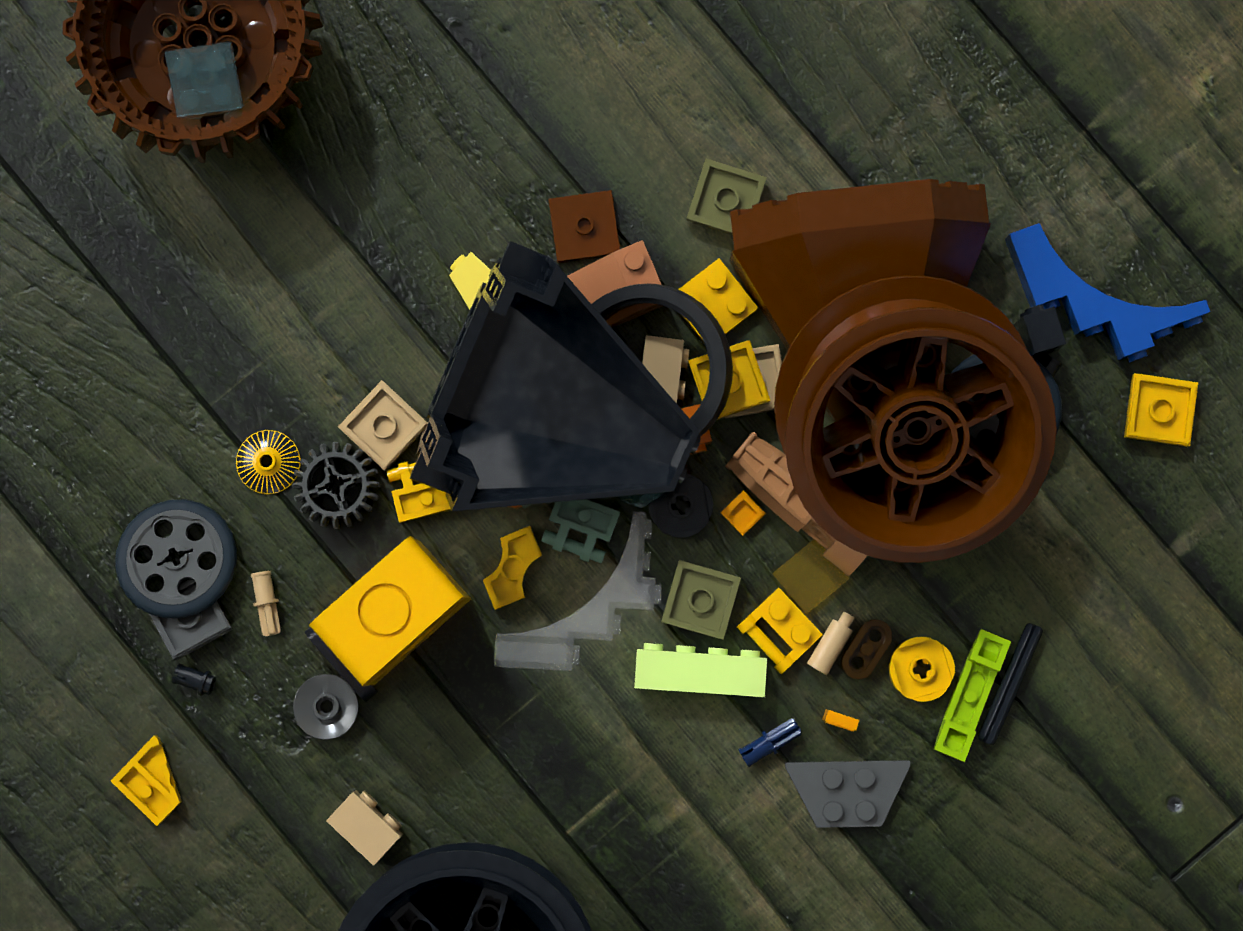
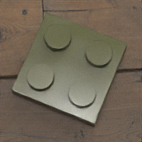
M706 158L686 221L733 235L730 211L750 209L752 205L759 204L767 177Z
M679 560L661 622L724 640L741 577Z

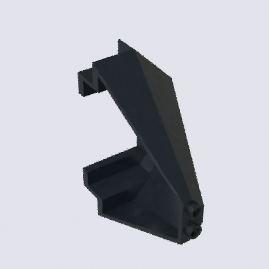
M510 241L503 257H499L491 269L487 284L483 282L478 289L435 391L426 416L429 421L420 438L416 453L419 456L411 472L410 479L446 492V498L451 511L672 492L677 483L681 484L688 468L685 464L690 453L694 454L698 449L701 436L699 435L700 430L549 254L546 256Z

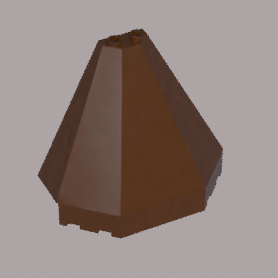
M937 179L914 180L801 192L788 195L787 200H769L752 205L750 209L730 211L734 250L731 252L729 261L788 350L802 327L822 307L837 296L859 285L882 278L911 275L950 280L967 287L991 225L989 223L985 184L967 185V182L957 181L939 184ZM905 339L883 345L863 357L884 370L898 366ZM924 346L923 354L928 351V346ZM853 375L851 378L854 381L862 380L856 375ZM834 387L826 410L832 420L836 422L860 409ZM915 421L910 423L908 429H912Z

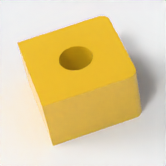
M409 536L316 617L309 626L362 686L375 685L468 603L471 598L423 543Z

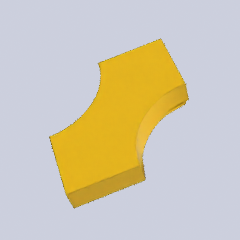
M531 526L500 538L503 550L500 564L491 575L483 579L495 610L525 598L523 591L524 575L532 562L543 556Z

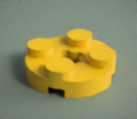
M914 637L902 642L893 651L889 663V676L895 689L904 697L919 702L932 701L942 696L950 686L955 674V664L950 651L937 640L928 637ZM921 659L923 664H929L931 670L926 671L927 677L922 679L919 674L913 673V668L917 666L916 661Z

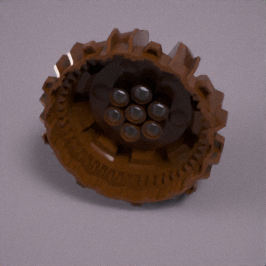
M67 0V3L76 12L73 13L72 17L63 21V35L76 43L75 50L66 57L73 69H81L83 77L75 83L76 88L83 95L91 94L87 104L98 117L115 114L112 132L118 138L123 140L130 132L135 131L139 133L136 146L141 151L147 153L158 144L159 151L162 154L176 156L184 145H192L198 161L206 163V152L221 143L223 153L227 158H233V137L238 136L247 143L260 138V122L265 118L283 130L285 126L275 114L280 109L291 104L299 109L303 107L300 99L291 91L294 83L310 80L314 68L308 59L322 55L323 48L320 42L309 40L308 38L311 31L322 28L324 22L320 14L305 11L304 7H306L310 0ZM192 6H203L202 12L198 16H188V11ZM222 17H233L230 26L227 28L218 27V22ZM170 25L177 26L175 35L168 38L163 37V31L166 27ZM197 37H208L204 47L200 49L193 47L194 40ZM230 47L238 48L236 57L230 60L223 58L226 49ZM176 56L182 57V64L178 68H168L171 58ZM210 67L213 69L209 79H198V74L203 68Z

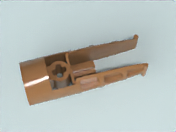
M752 432L725 467L729 470L731 469L748 489L797 532L802 529L826 549L822 556L845 575L850 576L868 555L857 552L837 541L816 523L804 508L794 490L787 468L786 455L773 445L757 437L758 435L755 432Z

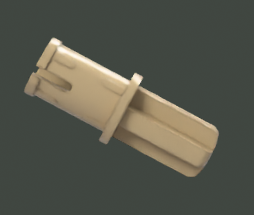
M271 571L253 573L251 578L256 603H253V606L258 609L262 635H277L281 632L276 605L279 599H275Z

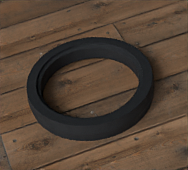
M661 284L629 285L609 292L593 302L592 306L605 321L627 307L653 303L675 310L693 324L706 346L710 364V375L704 399L690 420L700 430V436L705 434L716 422L726 405L733 376V363L729 343L722 327L713 314L692 296L681 290Z

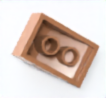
M643 240L617 250L568 275V278L591 304L605 294L622 287L647 283L661 284ZM653 303L633 305L618 311L607 319L606 322L612 328L660 308L663 305Z

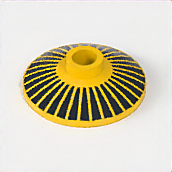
M264 430L252 434L242 443L237 453L236 467L240 479L248 488L261 494H276L287 489L296 480L297 476L294 475L295 470H300L301 459L297 446L289 437L277 431ZM266 455L272 458V464L269 467H263L261 464L262 458Z

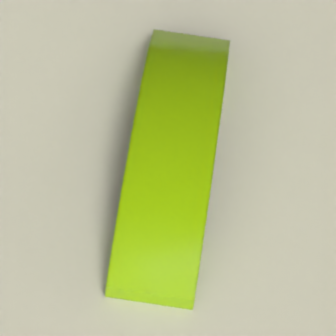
M980 629L954 688L933 750L965 762L976 734V726L997 672L1001 670L1011 641Z

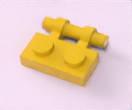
M408 461L399 463L397 468L386 470L389 482L402 480L403 484L402 489L391 491L399 523L451 510L446 498V492L422 483L413 484L410 476L415 463L408 464Z

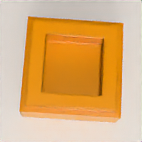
M743 490L720 514L743 536L766 513Z
M827 709L822 719L825 723L852 732L857 730L859 723L858 719Z

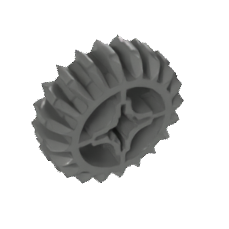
M333 442L332 452H329L327 445L323 443L320 445L322 455L319 456L317 452L311 449L309 455L314 460L311 463L303 458L300 460L301 465L307 467L305 472L295 470L294 475L303 478L302 482L292 484L294 489L303 490V493L294 496V499L297 502L306 500V503L301 506L300 511L306 513L312 509L313 511L309 516V520L315 522L321 515L320 526L327 527L330 519H332L334 529L340 528V519H344L346 526L351 527L353 522L350 516L354 515L359 521L364 520L363 515L359 511L362 507L366 511L372 512V506L368 505L366 501L368 498L373 501L378 500L379 496L370 493V488H380V483L370 481V478L377 476L379 473L377 469L366 470L373 463L371 458H366L362 462L359 461L364 454L363 450H356L352 456L351 444L347 443L344 446L343 452H340L339 442ZM333 460L349 461L356 466L359 473L341 475ZM324 464L325 479L322 483L311 488L312 478L316 470ZM333 475L339 481H346L344 485L340 486V496L335 494L336 491L327 490L333 484ZM362 482L360 496L349 507L348 491L356 486L357 483ZM332 496L338 505L339 511L331 512L322 509L315 502L314 498Z

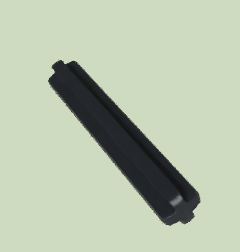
M1032 623L1026 624L978 735L980 741L989 745L996 743L1042 636L1043 629Z

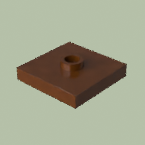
M612 190L548 199L557 263L604 257L620 250Z

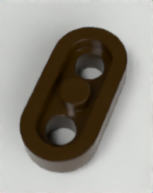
M874 619L865 622L861 626L841 660L842 669L847 676L853 679H864L872 673L892 640V631L887 623ZM873 629L878 630L880 633V639L877 642H872L869 639V633ZM854 657H860L863 660V666L860 669L853 668L851 662Z

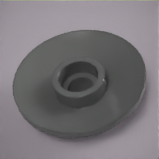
M331 674L317 675L305 681L298 689L293 703L294 716L300 728L308 735L318 739H333L346 733L354 724L358 714V698L353 688L343 678ZM325 700H329L333 704V709L329 713L322 710V703Z

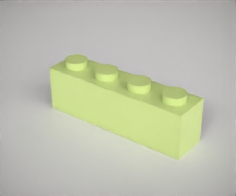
M644 643L643 649H637L634 688L765 697L767 658H760V651L741 650L740 656L728 655V649L708 648V654L695 653L696 647L676 645V652L663 651V644Z

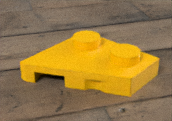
M154 735L111 780L156 826H159L182 802L164 748L157 735Z

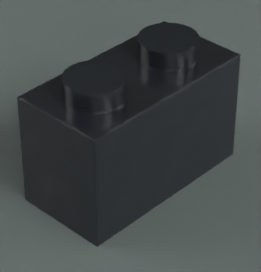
M1041 304L1028 308L1024 313L1020 314V319L1013 324L1033 358L1055 352L1066 344L1055 307L1045 309L1044 305Z

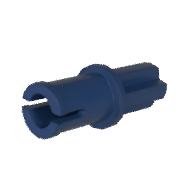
M790 719L768 733L763 731V736L738 750L747 766L751 767L752 764L772 752L777 754V749L801 736L802 732L794 719Z

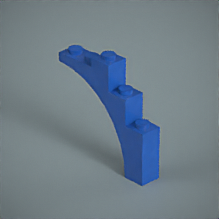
M1040 223L1010 233L1005 238L1030 308L1041 304L1044 305L1045 309L1056 308L1060 306L1059 300H1061L1074 335L1084 332L1085 337H1089L1104 331L1102 325H1105L1118 360L1127 357L1130 363L1148 356L1146 350L1155 346L1151 337L1152 334L1156 340L1172 334V327L1183 324L1186 329L1203 322L1202 316L1210 312L1206 300L1183 306L1151 307L1131 304L1102 293L1085 283L1065 265L1051 247Z

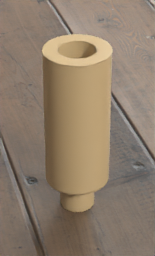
M843 612L838 621L834 619L831 621L807 662L809 666L827 676L853 632L849 628L854 620L853 616Z

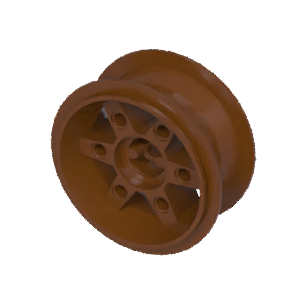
M903 275L865 283L837 296L822 307L797 334L781 364L775 387L774 413L776 429L783 452L786 455L787 468L794 490L804 508L816 523L834 539L857 552L878 559L910 563L944 560L967 553L989 542L1015 522L1036 497L1048 474L1054 454L1057 431L1055 406L1049 385L1039 365L1029 354L1019 332L1000 309L974 290L950 280L930 276ZM905 339L898 366L884 370L863 357L883 345ZM951 342L965 348L984 363L945 375L947 343ZM924 346H928V351L923 354ZM853 375H856L862 380L854 381L851 378ZM835 387L860 410L823 428L827 403ZM1000 413L996 436L987 450L969 434V427ZM913 421H922V425L919 428L908 429V426ZM881 464L879 494L854 483L845 474ZM949 475L956 478L938 488L923 492L924 485L938 482Z

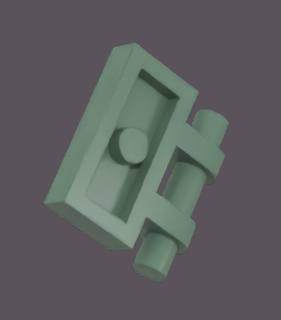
M587 499L555 502L549 521L560 524V528L557 534L545 530L541 542L552 545L553 550L559 552L565 550L579 555V559L589 562V560H593L602 564L606 551L594 547L598 538L610 542L620 512ZM573 529L587 534L585 544L567 538L569 530Z

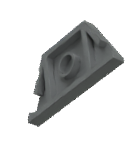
M910 760L784 762L817 828L882 827L909 770Z

